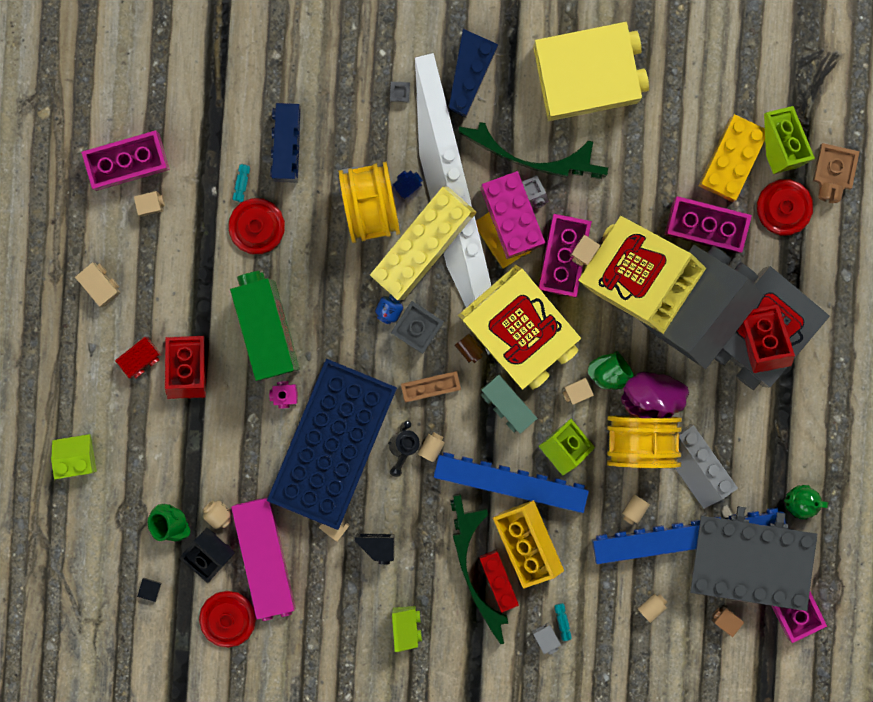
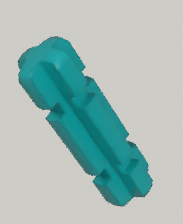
M240 164L238 168L240 173L239 175L237 174L234 188L236 193H233L232 198L237 202L244 201L245 194L243 192H246L247 174L250 172V166Z
M559 603L554 608L557 613L559 630L562 632L560 633L562 641H569L572 639L569 631L570 627L567 614L565 613L564 603Z

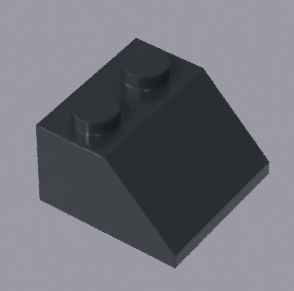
M206 527L181 555L180 559L206 583H209L235 552L229 545L218 538L213 531Z
M356 534L355 542L374 561H378V564L388 565L390 561H394L395 534Z

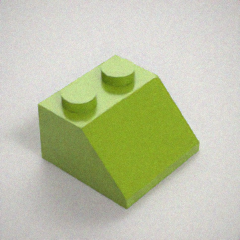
M569 419L539 445V448L562 476L577 467L595 449L594 445L572 419Z
M91 434L52 440L51 462L54 479L97 472Z
M416 606L393 608L392 622L395 652L417 648L418 642H422L421 630H417V623L420 622V611H416Z

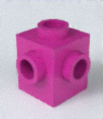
M288 381L277 382V386H272V390H269L270 401H273V405H278V409L290 408V404H297V384L288 385ZM282 391L286 393L285 398L281 397Z

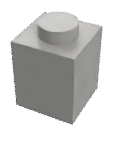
M549 622L532 631L544 654L548 653L550 655L559 650L558 647L561 644Z

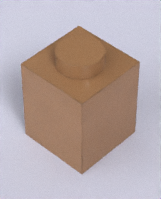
M725 606L717 608L712 615L714 617L712 621L731 637L744 624V621Z

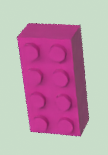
M156 130L81 152L91 187L95 191L170 170L160 134Z
M518 171L481 185L480 190L507 259L540 248L545 244Z
M676 196L673 199L664 235L740 254L743 252L752 215Z
M558 214L552 215L538 288L541 291L573 298L577 297L580 283L578 280L581 277L583 265L581 267L572 261L573 257L570 255L583 235L589 237L592 221Z
M811 592L809 594L807 611L772 606L787 639L791 643L827 627Z

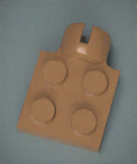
M825 143L820 144L813 181L820 185L818 194L820 200L825 202L826 199H829V203H838L842 199L843 190L852 189L860 151Z

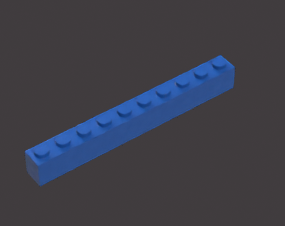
M778 508L767 509V513L759 514V511L747 512L745 519L749 520V523L769 526L770 523L774 524L776 521V512H784L778 511ZM736 514L728 515L729 518L727 520H731V516H736ZM700 520L690 521L691 524L689 525L674 523L669 528H664V525L654 526L653 530L645 531V528L635 529L634 533L626 534V531L616 532L615 536L607 537V534L596 535V539H592L595 563L602 564L696 549Z

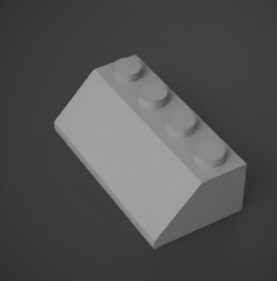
M690 424L682 432H679V452H681V457L677 458V462H681V467L675 469L703 509L724 499L738 489L694 425Z

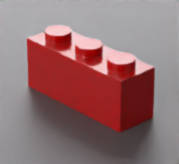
M497 549L479 556L501 613L519 606Z

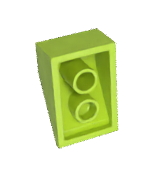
M794 106L764 113L766 157L773 174L802 167L815 159Z

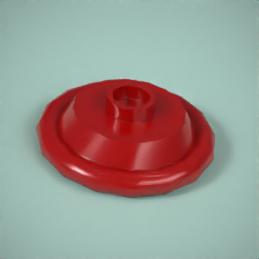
M779 179L769 183L761 191L757 200V215L761 224L768 231L780 236L793 235L802 231L810 222L813 214V200L809 191L801 183L791 179Z
M251 198L241 202L232 211L229 218L228 231L232 242L240 250L248 254L262 255L272 251L281 242L285 233V220L281 211L274 203L263 198Z
M223 591L215 593L205 601L200 611L199 623L201 631L207 640L216 646L230 648L239 646L249 639L255 628L256 615L254 607L246 597L238 592Z

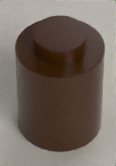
M470 333L455 344V347L468 363L471 361L476 363L483 357L481 354L483 352L482 348Z

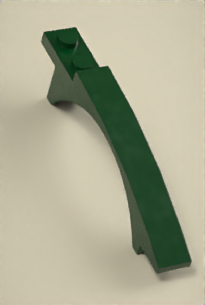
M479 122L478 130L459 127L458 130L459 134L478 146L505 160L534 171L564 178L568 177L569 171H572V175L583 176V173L591 174V178L602 179V177H606L608 174V167L590 164L593 141H587L579 150L564 159L548 163H534L516 158L502 149L489 133L485 123Z
M461 494L453 495L454 500H450L452 511H456L457 519H454L455 529L460 530V533L453 534V539L461 570L474 602L498 642L504 644L501 625L508 624L507 615L493 609L480 598L472 586L467 572L468 546L476 528L488 516L487 508L464 512Z

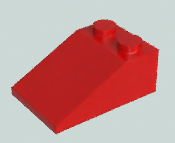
M779 305L753 309L742 323L753 373L792 366L795 354Z
M204 336L166 337L165 392L167 399L206 397Z

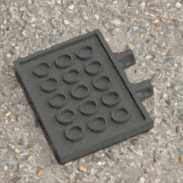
M740 506L737 507L736 516H731V520L707 516L700 517L690 593L807 611L817 533L788 529V524H784L785 514L776 512L777 517L774 524L770 523L769 526L749 523V520H746L744 515L746 507Z

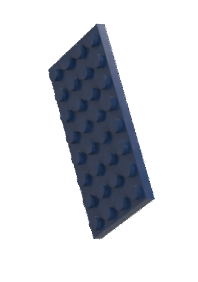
M326 359L267 501L339 530L397 387Z

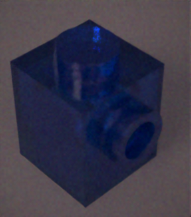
M410 170L409 172L403 171L396 177L398 180L392 184L403 200L406 201L423 187L421 184L423 180L417 172L413 174Z

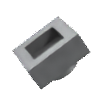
M391 82L390 102L409 103L410 82Z

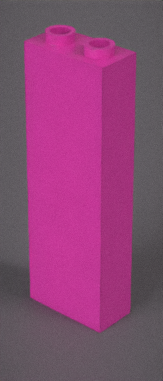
M268 497L231 506L256 619L262 618V621L271 620L274 615L280 614L281 617L292 615V611L296 609L273 505L267 501Z

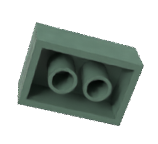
M499 374L481 388L483 392L481 396L488 404L492 402L496 406L493 410L501 419L505 417L508 420L506 425L514 433L518 431L521 434L538 419Z

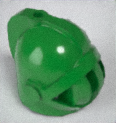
M618 351L600 356L588 365L589 376L603 389H624L627 381L633 377V371Z
M798 485L786 494L787 497L784 498L787 510L795 518L801 520L812 518L819 513L821 508H828V502L822 501L820 494L812 489L810 485Z
M158 504L153 508L148 517V529L154 539L157 541L168 540L176 542L184 540L190 535V528L186 522L185 514L180 509L170 504Z

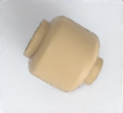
M212 500L204 507L203 519L214 529L225 528L231 522V510L220 500L215 502Z

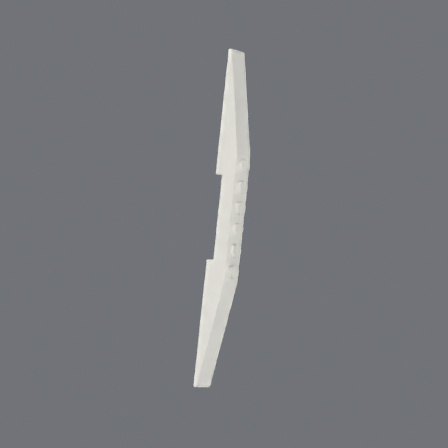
M434 53L416 57L419 156L430 201L444 186L452 189L472 207ZM474 216L443 253L446 266L466 307L491 287Z

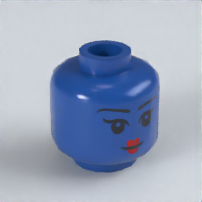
M391 294L389 297H381L375 309V313L378 315L377 319L386 324L397 322L403 311V305L400 303V300L398 301Z

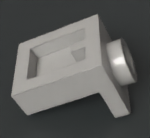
M537 175L522 182L532 209L541 208L549 202Z

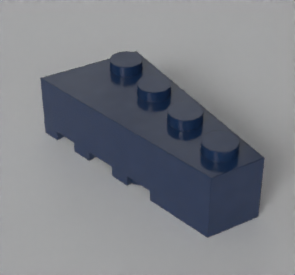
M465 29L462 31L449 110L466 118L496 53L498 44Z
M276 103V108L272 110V119L275 120V127H272L274 146L271 147L273 164L270 168V177L275 182L298 183L300 104Z

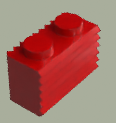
M144 337L117 358L115 362L129 379L133 377L137 379L145 373L144 368L148 365L152 367L160 361L158 357L162 354L148 337Z

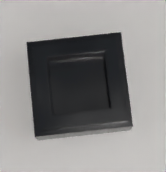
M142 578L137 597L156 602L162 583Z

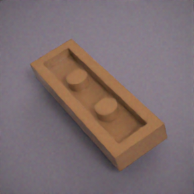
M457 371L401 384L405 402L461 390Z

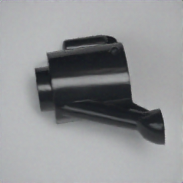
M410 421L401 423L400 432L393 435L388 442L391 453L398 457L396 465L390 470V474L394 477L401 476V468L407 457L416 453L420 446L417 434L407 430L411 427Z

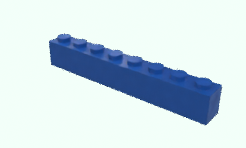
M443 452V455H438L434 478L584 513L589 490L585 489L583 484L574 483L573 486L567 485L566 480L555 478V481L547 480L548 476L537 474L536 477L529 476L528 471L518 469V472H512L510 467L499 465V468L491 467L492 463L481 461L478 464L474 463L472 458L462 456V459L454 458L455 454Z

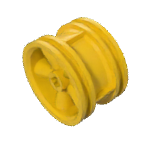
M387 161L383 162L381 167H378L377 163L372 166L362 168H349L348 173H343V170H339L340 186L352 243H357L356 239L361 238L363 242L377 237L391 236L390 232L396 231V235H399L400 229Z
M630 415L607 417V420L611 421V425L607 426V430H610L609 451H607V455L611 456V460H607L608 466L631 468L681 467V462H677V458L681 457V452H679V432H682V427H678V422H682L681 417L636 418Z

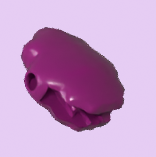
M643 371L627 381L624 386L621 402L629 415L636 418H672L674 413L681 412L686 407L689 390L688 386L669 375Z

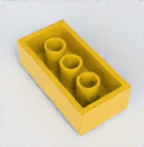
M734 114L731 116L698 186L728 201H736L765 141V128Z
M534 500L505 510L493 517L523 589L554 579L564 572Z

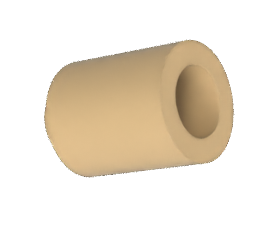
M435 432L432 435L428 433L418 455L435 463L445 444L442 441L444 437Z
M634 494L622 512L625 515L623 519L632 525L634 522L638 524L650 504Z
M654 593L638 610L651 623L667 609L665 605L668 602L661 594L656 596Z

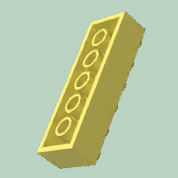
M442 186L370 276L398 301L405 300L477 212L452 189Z

